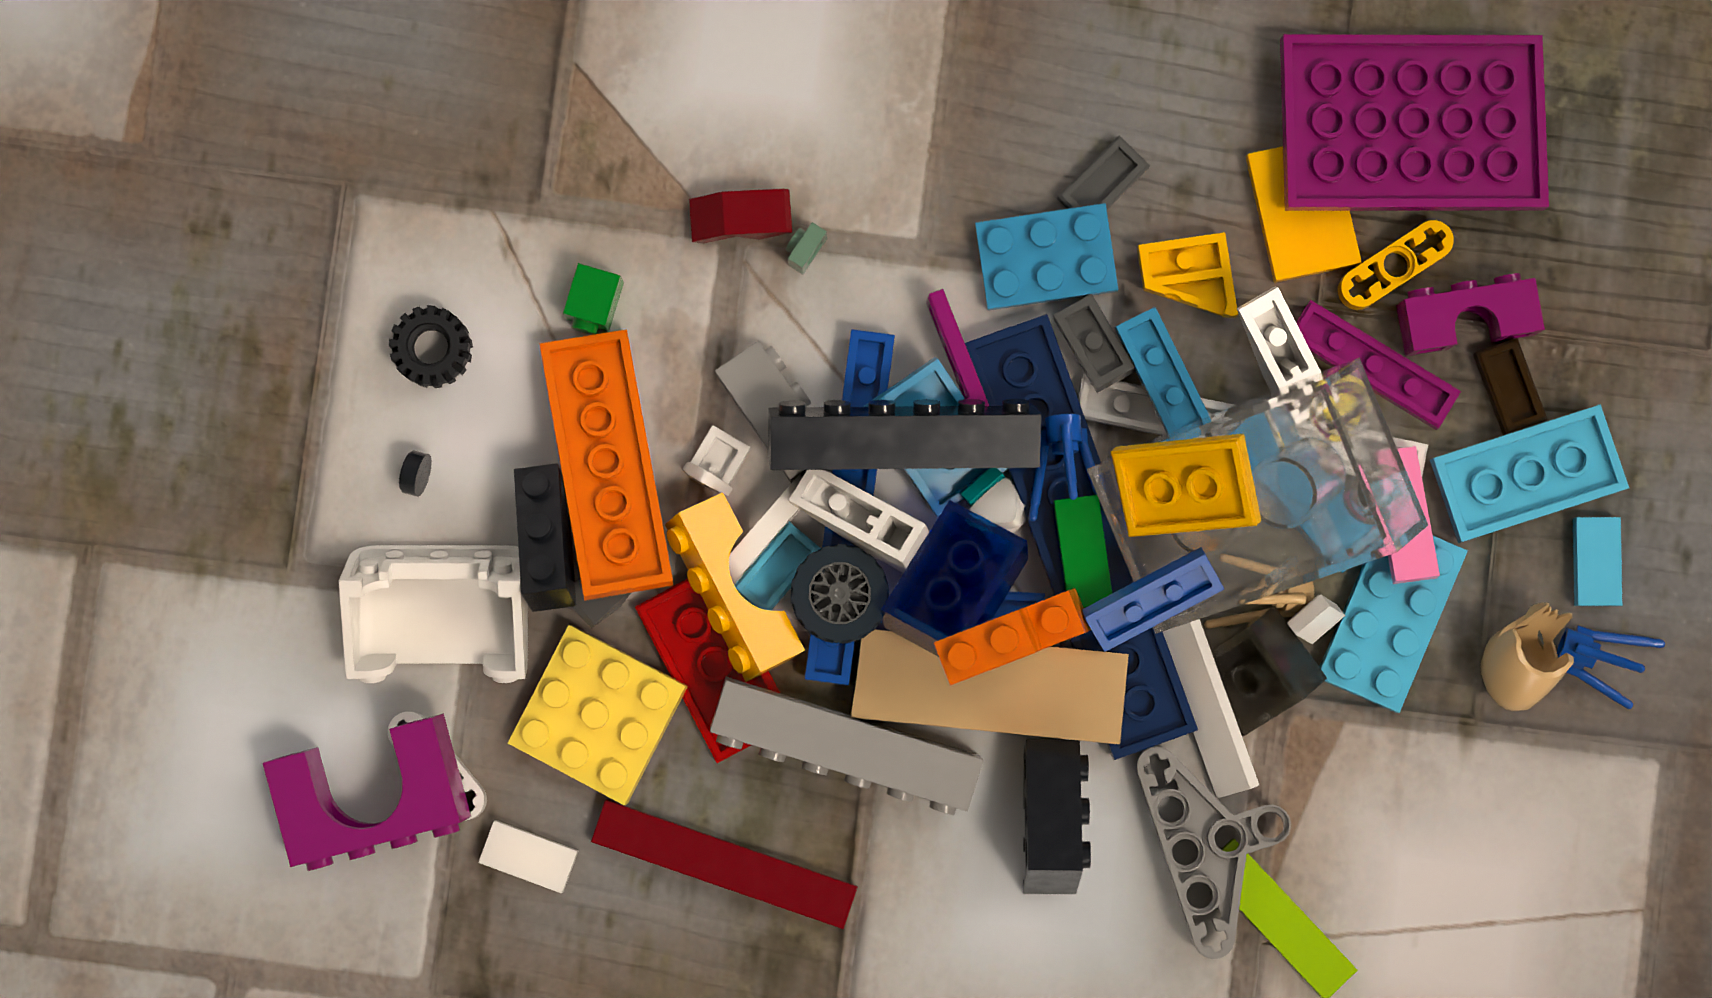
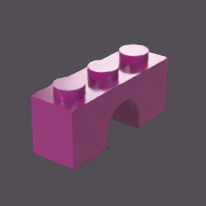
M1520 273L1495 277L1494 285L1478 287L1477 280L1450 285V292L1435 294L1434 287L1407 292V299L1396 305L1405 357L1449 350L1457 345L1455 322L1458 315L1462 312L1475 313L1485 320L1489 329L1491 343L1535 336L1545 330L1536 278L1521 280Z

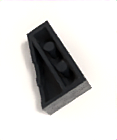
M1026 739L1023 753V809L1025 810L1023 852H1025L1026 874L1025 880H1023V894H1076L1083 868H1090L1091 866L1090 841H1082V825H1089L1090 802L1089 798H1081V782H1088L1089 760L1088 755H1080V740Z

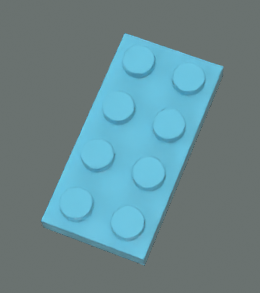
M1601 404L1430 459L1458 543L1629 488Z
M1381 522L1377 532L1382 538L1367 553L1344 607L1343 613L1345 617L1336 626L1315 678L1390 711L1400 713L1468 550L1433 536L1440 576L1436 579L1393 584Z

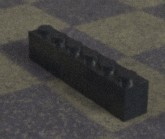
M930 399L913 401V406H895V402L891 400L869 401L868 407H851V403L844 400L825 401L824 407H806V403L803 401L789 400L779 402V407L768 408V461L770 470L1040 467L1041 414L1035 405H1029V401L1025 399H1005L1002 401V406H985V401L978 399L959 400L958 406H940V401Z

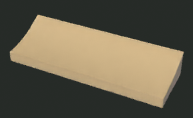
M874 630L861 639L851 718L1119 745L1121 743L1129 654L1047 647L1029 656L950 685L934 642L944 639L946 636Z

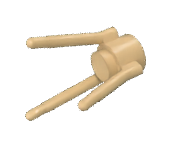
M1222 553L1219 556L1222 562L1280 578V581L1273 582L1271 594L1248 595L1242 599L1244 604H1272L1274 608L1207 620L1204 626L1207 629L1276 617H1293L1295 613H1298L1314 599L1313 581L1311 578L1298 577L1297 569L1279 568L1247 558Z

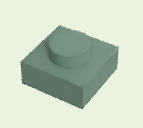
M813 222L806 231L799 228L786 247V251L791 253L788 257V265L803 275L826 242L827 231Z

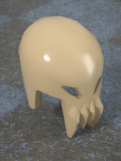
M1538 603L1531 606L1524 616L1507 625L1490 638L1481 660V674L1489 695L1499 706L1510 711L1530 709L1553 689L1573 665L1574 657L1568 653L1558 658L1553 639L1572 619V613L1558 615L1557 609L1551 611L1549 603ZM1539 630H1540V632H1541V634H1542L1543 641H1544V645L1542 644L1540 638L1538 637V631H1539Z

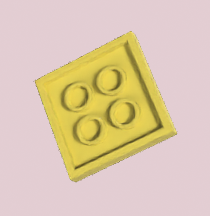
M568 625L508 744L620 804L627 805L688 686L573 625Z

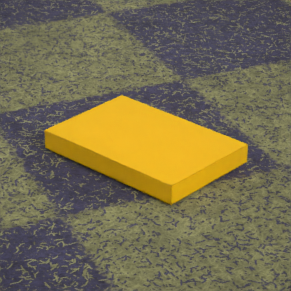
M1283 146L1246 155L1245 158L1274 283L1357 266L1362 263L1350 211H1285Z
M1244 433L1118 446L1111 451L1129 537L1257 526L1261 522Z

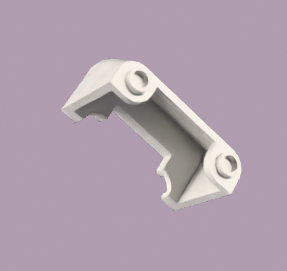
M375 545L358 548L350 554L339 579L346 679H360L364 683L381 682L387 675L393 672L396 664H483L484 674L492 677L495 682L511 683L518 679H525L528 661V604L521 594L518 546Z

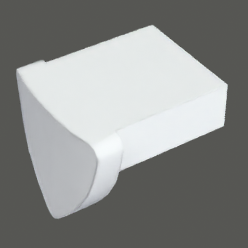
M712 425L692 461L686 462L682 470L702 486L718 494L723 492L725 496H729L733 489L730 484L751 447Z
M1008 478L1002 479L990 488L968 511L971 519L981 524L988 535L999 546L1027 521L1024 511L1025 506Z

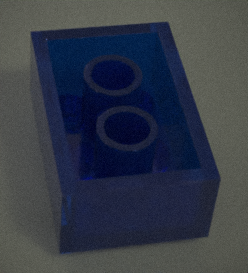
M949 500L883 605L881 613L884 627L939 657L934 642L992 620L1028 561L1027 540Z

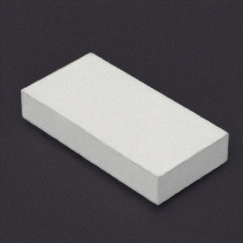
M494 820L478 863L563 893L579 850Z

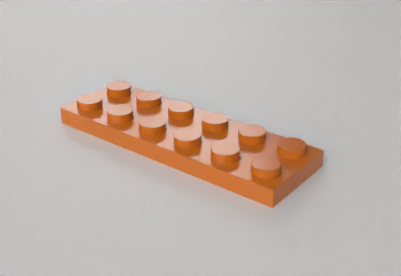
M627 329L539 343L584 601L673 586Z

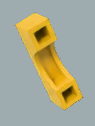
M723 492L677 513L665 524L668 530L667 539L669 545L676 554L681 555L688 569L687 577L691 587L696 593L701 594L708 608V619L711 626L717 633H721L729 648L728 656L733 668L738 673H742L746 682L805 651L785 611H770L758 608L745 600L734 586L729 570V557L735 541L743 533V530Z

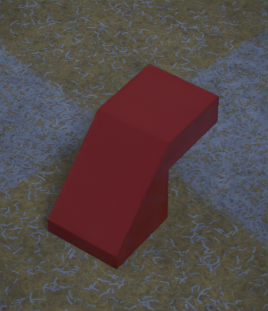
M789 189L722 191L689 199L692 242L705 244L732 237L761 240L792 233Z

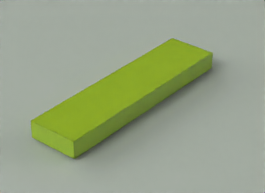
M1232 838L1221 850L1226 852L1234 851L1239 846V843ZM1246 854L1239 910L1321 998H1330L1358 970L1249 854Z

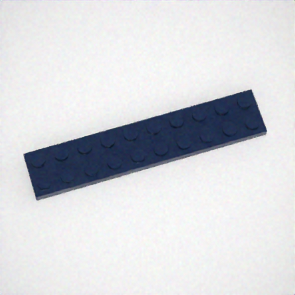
M1045 314L966 342V348L989 406H1002V401L1005 399L1028 400L1029 405H1035L1041 414V431L1046 430V417L1060 414H1078L1081 416V428H1087L1088 444L1102 489V493L1099 495L1112 593L1143 578L1048 315ZM1051 446L1048 451L1041 501L1035 521H1030L1028 516L1036 468H1008L1019 498L1025 506L1024 511L1027 523L1053 595L1055 596L1066 591L1053 501L1069 499L1064 454H1052ZM1079 449V452L1074 453L1078 497L1091 496L1094 493ZM1160 624L1106 651L1129 654L1120 745L1107 743L1113 760L1198 731ZM1092 631L1070 639L1073 649L1104 652Z

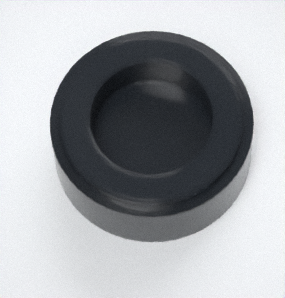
M415 450L408 453L399 476V488L402 493L419 497L424 492L431 472L432 460L430 454Z

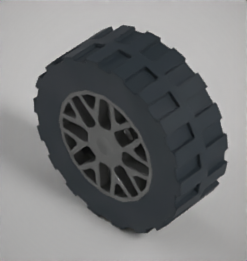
M846 544L821 547L820 550L809 554L802 564L800 563L792 579L790 596L794 613L801 625L810 634L825 642L844 644L860 640L875 630L886 613L889 602V586L886 574L876 559L864 552L863 549L847 546Z

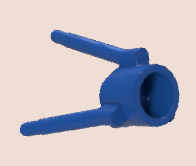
M1060 414L1045 418L1046 430L1041 431L1040 467L1035 469L1028 518L1032 522L1038 516L1048 451L1051 446L1052 454H1064L1066 480L1071 500H1075L1078 497L1074 453L1079 452V449L1094 495L1099 496L1102 493L1088 444L1087 428H1081V416L1078 414Z
M1577 626L1576 630L1566 628L1557 647L1558 658L1565 653L1574 657V663L1566 673L1578 677L1608 698L1627 709H1631L1633 707L1632 701L1583 668L1585 666L1592 669L1596 660L1639 673L1645 671V666L1627 658L1600 650L1601 644L1594 642V640L1663 648L1665 641L1642 636L1593 631L1581 626Z

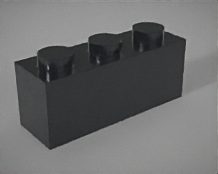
M558 463L514 469L521 594L532 612L576 606L571 523L562 471Z

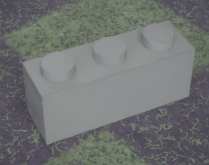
M757 341L716 369L715 373L768 449V408L779 407V402L789 400L803 401L807 407L811 404V401L797 382L790 386L780 371L785 369L786 365L775 349L770 346L765 350L760 342ZM807 470L782 471L792 483L800 474L803 476Z

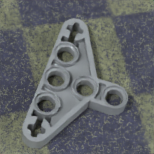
M1159 746L1150 747L1143 751L1138 758L1136 765L1137 775L1194 946L1204 957L1210 959L1222 958L1232 950L1235 942L1246 854L1284 841L1290 833V817L1284 809L1273 804L1233 815L1170 751ZM1151 755H1157L1159 761L1167 760L1169 767L1163 771L1166 785L1172 780H1176L1178 790L1167 789L1154 797L1151 795L1149 788H1157L1159 786L1156 776L1153 773L1146 774L1144 771V767L1150 763L1149 757ZM1166 797H1174L1181 801L1184 809L1181 819L1172 823L1164 821L1158 814L1159 802ZM1266 812L1276 813L1283 822L1282 832L1275 838L1264 837L1258 830V819ZM1231 826L1240 834V844L1236 850L1226 852L1217 847L1214 837L1219 828ZM1186 839L1196 845L1198 856L1194 863L1184 866L1174 860L1172 848L1177 841ZM1201 882L1210 887L1212 900L1207 907L1198 909L1189 904L1186 893L1191 884ZM1214 909H1219L1221 918H1212L1211 920L1217 932L1224 931L1226 934V940L1220 942V951L1214 952L1212 946H1203L1201 938L1207 935L1205 923L1203 921L1195 926L1192 916L1207 915L1214 911Z

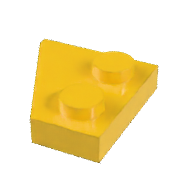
M1225 232L1137 246L1143 291L1229 319L1238 316Z

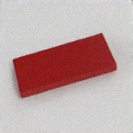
M688 579L635 606L671 677L688 686L682 698L716 763L751 746L743 742L742 749H737L716 742L718 734L711 733L710 726L726 677L780 693L770 672L767 671L746 682L742 673H738L733 668L728 656L729 648L721 633H717L711 626L708 619V608L701 594L693 590Z

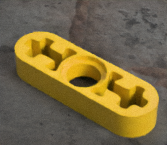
M1430 220L1424 222L1349 271L1339 282V299L1346 307L1353 310H1362L1369 307L1445 257L1451 251L1454 243L1451 229L1441 221ZM1425 231L1430 236L1438 234L1442 239L1437 244L1439 252L1433 247L1425 250L1417 256L1423 262L1422 265H1418L1416 255L1412 249L1426 239ZM1409 242L1410 248L1407 247L1404 243ZM1396 253L1405 258L1407 271L1403 276L1393 277L1385 271L1384 259L1387 255ZM1370 265H1373L1376 277L1387 287L1382 289L1381 283L1378 281L1365 291L1367 299L1364 300L1361 295L1352 297L1349 292L1354 286L1351 279L1354 278L1358 283L1365 281L1374 274L1368 268Z

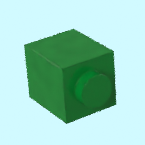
M578 263L563 311L566 319L573 321L572 329L590 335L597 334L598 329L609 332L624 284L620 275Z

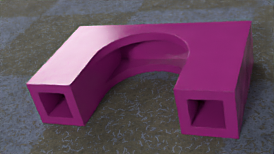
M444 713L389 729L403 785L401 798L396 809L383 822H361L351 818L338 807L331 795L318 747L264 762L263 767L290 867L306 864L307 871L334 864L332 856L348 853L349 860L376 853L374 845L390 841L391 849L418 842L416 834L432 830L433 837L436 838L460 831L458 823L470 818L471 813Z

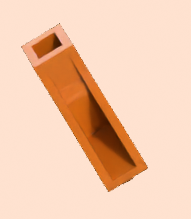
M1076 588L934 642L949 684H956L1090 631L1091 628L1084 618L1082 612L1084 608Z

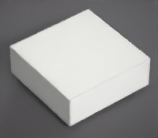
M1320 594L1288 620L1287 624L1297 636L1313 644L1345 617V614L1337 604Z

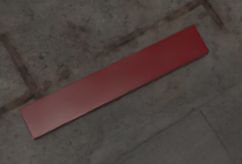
M607 799L604 802L591 840L592 843L841 929L845 927L858 888L857 885Z

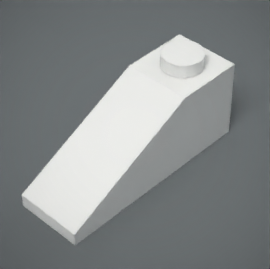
M1275 286L1237 308L1262 375L1283 415L1299 424L1336 403L1278 287Z
M807 470L788 500L792 505L855 546L863 549L869 555L909 577L932 541L926 524L826 470Z

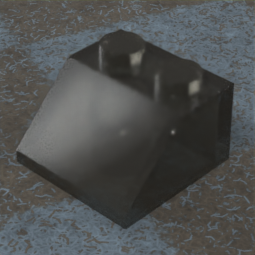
M1275 606L1244 625L1211 649L1242 737L1304 700L1327 679L1326 675Z

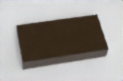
M1518 338L1473 354L1503 436L1548 420Z

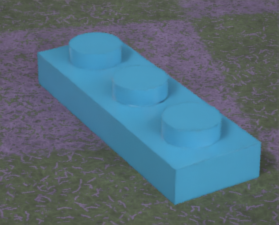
M1156 307L1115 326L1116 333L1133 362L1135 371L1170 441L1189 439L1213 427L1214 424Z

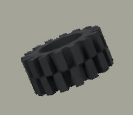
M427 305L425 309H422L420 306L413 308V313L410 315L404 313L400 317L401 323L398 326L394 324L391 330L394 333L393 339H389V347L392 349L390 357L392 362L396 364V369L411 382L426 388L427 386L441 388L442 384L454 383L456 381L455 377L459 374L463 376L467 370L465 368L467 362L471 363L472 354L470 353V348H473V344L469 338L468 329L458 317L444 308L438 309L432 305ZM426 331H438L447 340V352L436 363H424L415 354V342Z

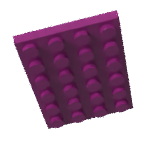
M1283 34L1280 38L1285 211H1544L1549 207L1543 35Z

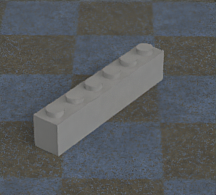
M729 677L725 678L710 726V732L718 734L716 742L723 745L742 749L744 742L760 747L759 755L778 762H784L786 756L803 761L801 768L825 776H827L829 769L846 774L844 781L852 785L867 789L870 788L871 782L888 787L887 795L908 802H912L914 795L931 800L930 808L950 815L955 814L956 808L968 812L984 761L980 755L861 718H851V715Z

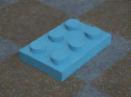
M1106 203L975 223L988 311L1085 297L1090 294L1099 295L1118 292Z
M934 357L873 400H891L895 402V406H913V401L930 399L940 401V406H958V401L965 398L939 359ZM990 468L904 470L933 513L939 517L964 500L961 493ZM998 468V469H999L1001 472H1004V471L1007 470L1008 468Z

